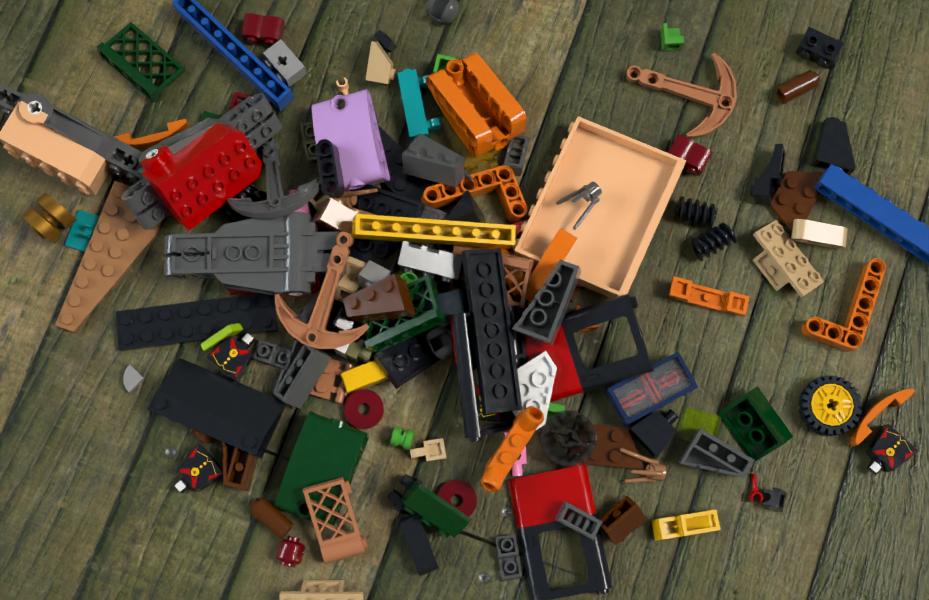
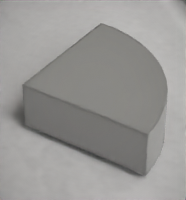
M129 364L124 372L123 381L125 388L131 393L145 378Z

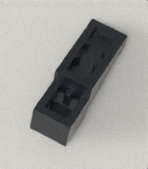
M775 144L774 152L767 168L759 178H755L754 185L750 187V196L754 198L755 204H771L773 187L782 186L786 156L783 144Z

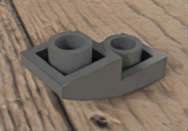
M259 340L253 359L285 370L289 359L286 355L288 351L292 350Z
M516 534L495 537L502 582L521 579L522 571Z

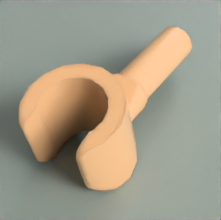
M344 77V85H339L337 80L338 90L343 92V95H348L349 84L347 79Z

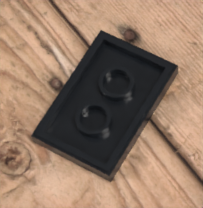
M425 332L384 349L373 356L396 389L441 360L433 353L426 340L427 334Z

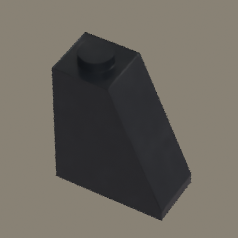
M827 117L821 124L811 166L826 169L833 164L842 168L843 172L850 175L855 170V163L846 122L840 121L836 117Z

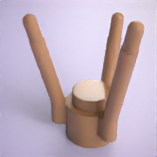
M375 188L345 191L339 199L344 202V206L350 209L357 202L356 195L375 193L378 190ZM357 209V210H359V211L361 212V214L375 215V214H372V213H369V212H366V211Z
M620 448L621 452L650 463V465H647L646 470L631 471L632 474H641L647 477L625 479V483L656 482V480L663 481L665 479L666 466L659 464V460L650 459L630 450Z

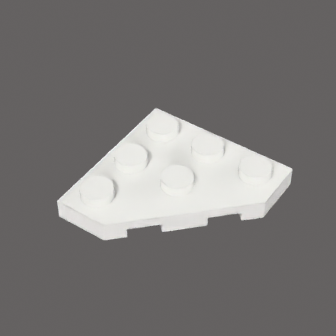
M546 351L517 369L522 409L535 406L544 414V420L537 429L545 425L557 370L556 365ZM521 410L512 412L515 415V417H517L518 413Z

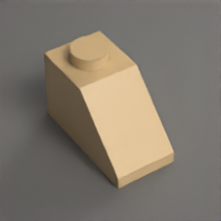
M372 41L365 80L389 84L395 78L396 69H393V62L379 42Z

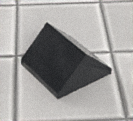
M467 190L446 219L449 221L486 223L484 214L471 193Z

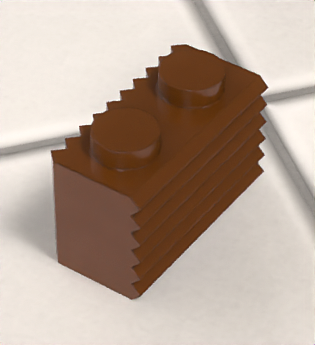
M625 496L615 507L606 512V515L600 518L603 521L600 528L606 537L614 545H617L624 541L626 536L634 529L640 527L641 523L647 518L638 505L631 498Z

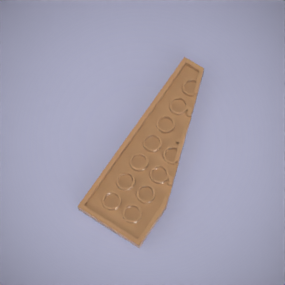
M114 181L55 326L76 333L89 318L96 306L105 299L104 297L128 272L135 260L156 239L163 220L153 228L145 230L121 199L122 194L131 186Z

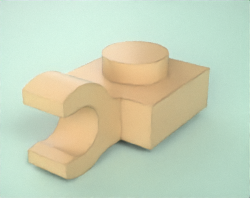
M443 438L423 441V448L410 449L411 459L423 456L426 457V462L446 459Z

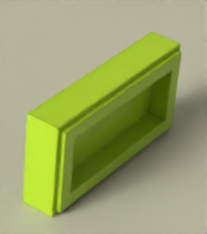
M230 324L201 343L203 351L213 350L228 337H233L243 330L241 324Z

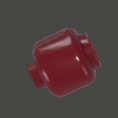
M288 536L287 540H280L276 553V558L280 561L279 564L294 568L296 565L301 564L305 545L299 543L300 538Z

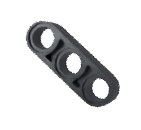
M322 139L316 144L321 188L329 197L339 199L345 192L339 150L331 141ZM330 146V151L324 154L325 148ZM333 165V170L327 173L328 167ZM336 184V190L330 193L331 186Z
M414 513V515L399 519L417 572L419 576L439 569L420 520L421 518L418 513Z

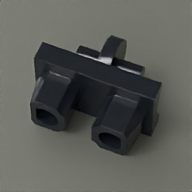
M405 474L399 481L407 488L405 492L401 495L393 489L387 498L394 504L393 507L400 511L405 505L401 500L414 481L421 485L423 482L418 478L414 479Z

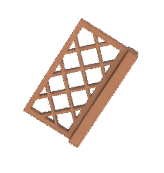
M454 245L453 253L462 256V251L482 248ZM502 253L503 267L507 272L505 279L510 277L515 284V287L507 291L508 305H521V308H524L531 270L534 268L535 260ZM461 270L460 276L465 281L464 271ZM518 270L526 272L524 281L518 283L513 276V273ZM454 280L453 283H450V284H449V289H448V291H454V290H459V289H460V288H455V281H456V280ZM516 288L521 293L520 302L513 301L509 294Z

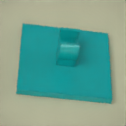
M78 210L75 217L77 221L71 227L65 246L85 252L100 216Z

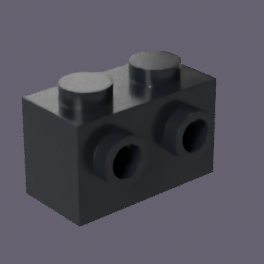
M808 27L795 53L802 59L815 62L819 67L830 69L844 43Z

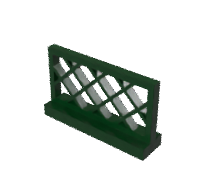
M132 22L105 44L101 42L97 46L99 56L153 103L159 99V94L186 71L179 62ZM133 30L137 34V38H126V34ZM115 43H123V50H114L111 47ZM126 43H136V50H126ZM139 43H148L150 50H139ZM125 55H136V62L126 61ZM139 55H150V62H139ZM153 55H162L164 62H153ZM139 66H150V74L140 73ZM153 66H164V73H153ZM166 66H175L178 70L175 73H166ZM153 78H164V82L157 87L153 84Z
M426 275L407 284L409 292H411L412 302L415 295L422 297L418 308L414 307V310H416L415 317L410 320L404 319L405 316L399 317L395 327L392 328L387 327L391 318L385 319L383 324L376 321H371L370 323L363 322V325L368 324L369 326L365 332L367 338L364 341L366 349L378 353L446 322L444 314L440 311L431 276ZM426 283L427 289L424 295L417 293L420 285ZM429 300L432 302L434 309L427 312L422 311L426 301ZM374 325L381 326L379 333L372 336L371 331Z

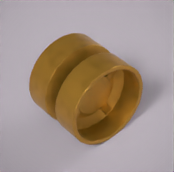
M44 192L36 201L43 211L40 213L30 207L22 218L30 224L28 227L41 238H47L55 244L63 236L57 225L60 224L69 229L77 219Z

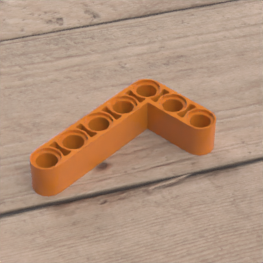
M506 165L471 174L472 180L464 177L457 187L441 183L429 186L425 189L421 198V202L424 203L426 209L439 208L458 202L466 191L463 185H468L471 187V190L467 191L471 193L472 197L496 191L505 215L511 223L520 222L527 213V206L513 170ZM502 174L506 176L507 179L504 180L500 178L499 175ZM481 180L488 181L489 185L483 184ZM445 190L452 191L453 195L446 194ZM506 192H511L514 197H509ZM431 195L435 198V200L431 201L427 198V196ZM513 209L518 210L520 215L515 214Z
M875 258L864 265L844 327L818 317H812L803 323L801 327L803 335L846 352H851L860 347L886 271L885 262ZM871 265L877 268V273L871 270ZM865 283L870 284L872 291L865 288ZM859 301L865 303L866 309L860 307ZM853 319L860 322V328L854 325ZM809 323L816 326V332L810 330ZM828 330L835 333V339L829 337ZM848 337L854 340V346L847 342Z

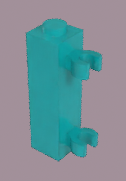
M403 69L401 72H397L409 139L410 143H412L420 133L429 138L428 131L440 130L441 124L439 118H433L428 121L425 118L420 88H429L426 82V77L429 75L418 78L416 69Z

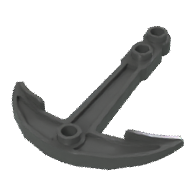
M271 137L262 144L263 163L266 168L267 200L252 202L251 198H228L227 203L230 207L241 215L258 219H271L288 215L307 204L321 188L319 177L309 183L298 186V192L284 196L279 170L281 164L276 139Z

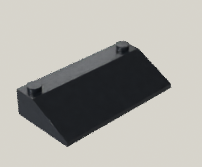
M180 358L157 389L148 410L262 459L287 403Z

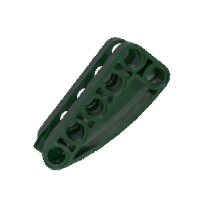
M310 411L294 447L274 507L312 522L310 514L303 515L301 511L302 507L307 504L303 488L341 477L344 478V481L349 480V484H351L369 438L368 433L350 427L347 423L340 420L330 419ZM341 484L332 486L329 493L339 497L342 492ZM318 491L309 493L310 499L319 502L323 495ZM326 496L322 505L331 509L336 500ZM339 502L334 511L339 513L342 503ZM319 508L315 515L324 521L328 512ZM331 515L327 523L334 526L337 516Z

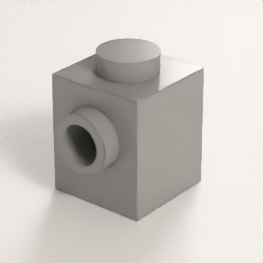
M369 260L358 274L359 286L366 288L390 276V271Z

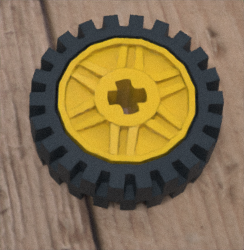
M827 375L813 380L803 389L799 397L798 406H800V409L798 410L799 414L802 415V421H805V425L811 428L813 432L823 436H835L849 431L860 419L858 417L862 413V410H860L862 402L859 401L861 397L860 394L856 393L857 389L852 387V383L849 381H844V378H838L834 375ZM832 403L833 407L828 409L827 404Z

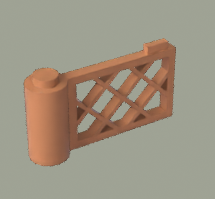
M341 477L303 488L324 563L328 564L365 553L368 543L366 536H361L348 495L352 493L349 480L344 481V478ZM341 484L342 492L339 497L329 493L332 486ZM318 491L323 495L319 502L310 499L309 493ZM326 496L336 500L331 509L322 505ZM339 502L348 507L344 515L334 511ZM319 508L328 512L324 521L315 515ZM331 515L341 518L337 527L327 523ZM344 521L353 524L354 530L345 532L340 528ZM324 527L334 531L331 537L322 538L321 532Z

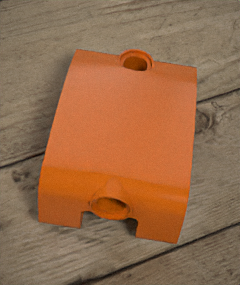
M475 52L460 61L456 59L450 60L446 65V69H441L426 77L427 85L441 111L473 157L477 158L492 149L500 150L507 145L509 140L525 132L527 121L525 111L478 53Z

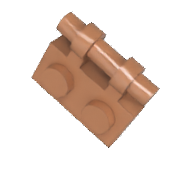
M331 359L310 395L330 400L331 394L334 393L337 394L335 402L342 404L344 396H347L343 380L341 379L339 387H334L337 376L341 377V373L353 369L354 365L346 363L345 369L340 370L341 361Z

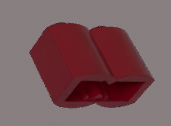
M247 13L244 17L241 36L248 44L264 43L266 46L271 47L280 39L282 40L284 21L280 17Z
M678 134L668 153L686 160L684 168L688 174L700 176L713 152L695 143L688 137Z

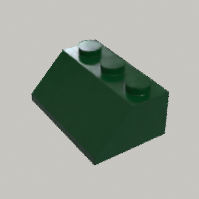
M758 386L718 412L748 456L755 460L754 462L782 446L793 437Z
M414 481L401 500L405 504L403 509L412 515L415 512L420 514L422 522L428 526H431L433 523L439 527L437 532L446 538L449 535L455 538L472 520L416 481Z

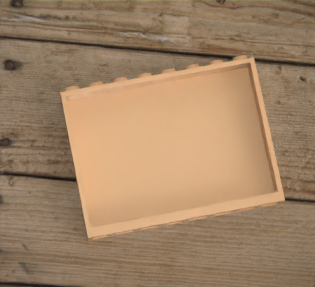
M578 116L576 121L571 122L568 133L570 134L567 139H563L560 146L562 151L560 155L556 154L552 163L554 168L552 172L548 171L544 180L546 185L544 188L539 189L536 197L538 199L537 204L531 206L528 214L530 218L528 222L524 221L520 230L522 235L520 239L516 238L515 246L512 249L515 256L534 259V266H537L554 236L562 228L577 237L576 242L564 259L566 262L580 266L581 274L577 284L612 299L628 294L683 171L686 160ZM594 181L602 190V194L598 196L600 201L593 206L582 223L574 230L573 226L591 201L587 202L584 198H581L573 203V198L559 205L556 202Z

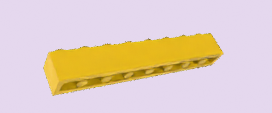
M356 214L352 221V236L357 239L504 249L515 246L516 225Z

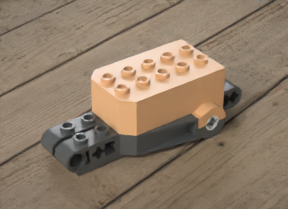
M0 86V108L7 115L6 118H8L0 131V141L4 145L3 148L11 156L25 160L27 164L34 168L39 167L43 169L44 173L60 178L63 183L79 188L78 190L86 195L92 194L96 196L110 170L118 177L122 178L125 176L129 178V182L132 184L142 179L137 170L142 167L138 160L143 152L51 105L48 99L41 94L32 93L27 95L8 86Z

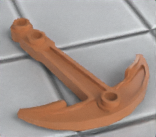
M715 53L711 54V58L715 65L717 81H720L719 91L672 79L664 74L648 69L641 70L638 66L629 67L626 73V78L629 82H639L641 86L657 91L663 90L713 108L710 117H706L696 128L686 133L688 138L710 134L722 126L732 113L736 103V80L727 63ZM631 74H636L637 77H636V78H632L630 75H631ZM653 79L655 83L651 84L648 80ZM722 102H726L728 106H723Z
M340 232L336 237L337 245L332 249L327 265L328 271L308 324L296 318L297 314L286 305L280 294L275 295L276 311L280 321L289 334L309 347L335 349L354 342L369 328L368 324H365L356 329L341 330L339 332L326 330L340 276L345 270L350 254L349 247L354 242V238L349 232ZM342 236L347 237L345 244L341 243ZM337 255L341 258L340 263L334 261ZM311 333L316 336L314 341H311L309 338Z

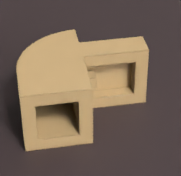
M350 256L348 257L346 274L338 283L335 300L343 303V298L363 289V287L359 286L358 274L367 263Z

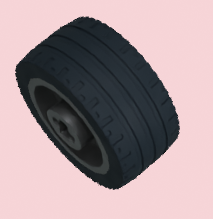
M466 289L436 295L440 311L444 314L446 322L433 328L451 325L450 314L469 312ZM421 300L414 302L413 307L418 308ZM429 300L426 301L422 311L425 312L434 309L432 302Z

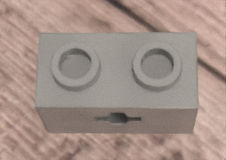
M281 39L263 52L266 59L264 60L265 65L270 70L274 69L277 73L276 76L283 83H286L288 87L307 74L305 66Z

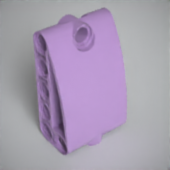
M368 89L344 96L337 95L333 99L312 105L316 144L322 139H327L337 146L345 191L358 189L367 184L376 185L390 181L376 115ZM345 101V107L339 110V104ZM330 146L325 148L324 154L330 151ZM333 165L328 167L327 173L333 170ZM336 184L331 186L330 193L336 190Z

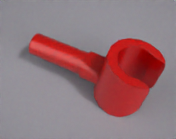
M751 474L752 491L749 493V500L754 502L753 496L758 494V500L762 502L763 495L758 492L757 475Z

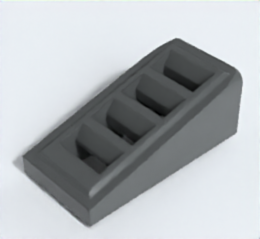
M518 135L509 140L503 165L509 166L515 176H521L530 137ZM513 142L524 144V146L514 145Z
M566 501L562 503L555 517L556 521L594 540L603 522ZM568 508L571 509L567 519L564 520L563 517ZM577 512L579 515L577 516L574 524H571V521L575 513ZM586 517L582 528H579L578 526L582 518ZM592 520L594 523L588 533L586 529Z

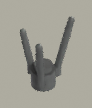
M592 181L556 202L559 205L573 198V203L581 198H584L587 202L591 201L573 226L574 230L582 223L593 206L600 201L598 196L602 194V190L597 183Z

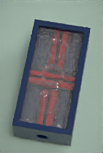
M679 352L653 364V372L623 380L605 391L624 427L698 388Z

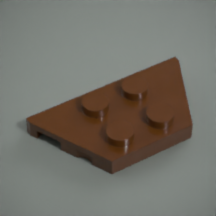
M787 171L782 179V186L777 188L769 207L778 215L781 223L785 224L791 233L793 220H806L820 194L814 186L823 172Z
M586 424L565 459V463L644 469L640 459L620 451V448H624L638 454L627 427Z

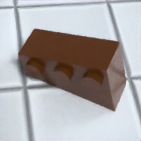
M392 274L343 298L347 317L359 323L381 321L387 318L398 319L404 316H416L407 282L396 274Z
M222 442L224 458L223 484L232 488L249 491L258 457Z

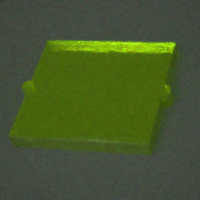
M687 407L684 421L681 422L682 428L679 439L690 442L698 428L717 437L720 433L718 429L722 417Z

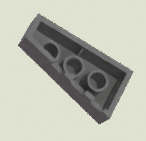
M560 260L512 330L553 346L581 274L580 266Z

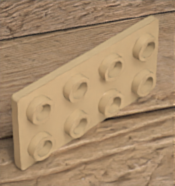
M777 220L753 234L764 249L753 261L776 291L790 283L798 295L803 297L824 283L820 274L809 263L807 257L803 255L796 246V243L791 240Z
M303 580L301 591H281L279 599L364 600V593L344 592V580Z

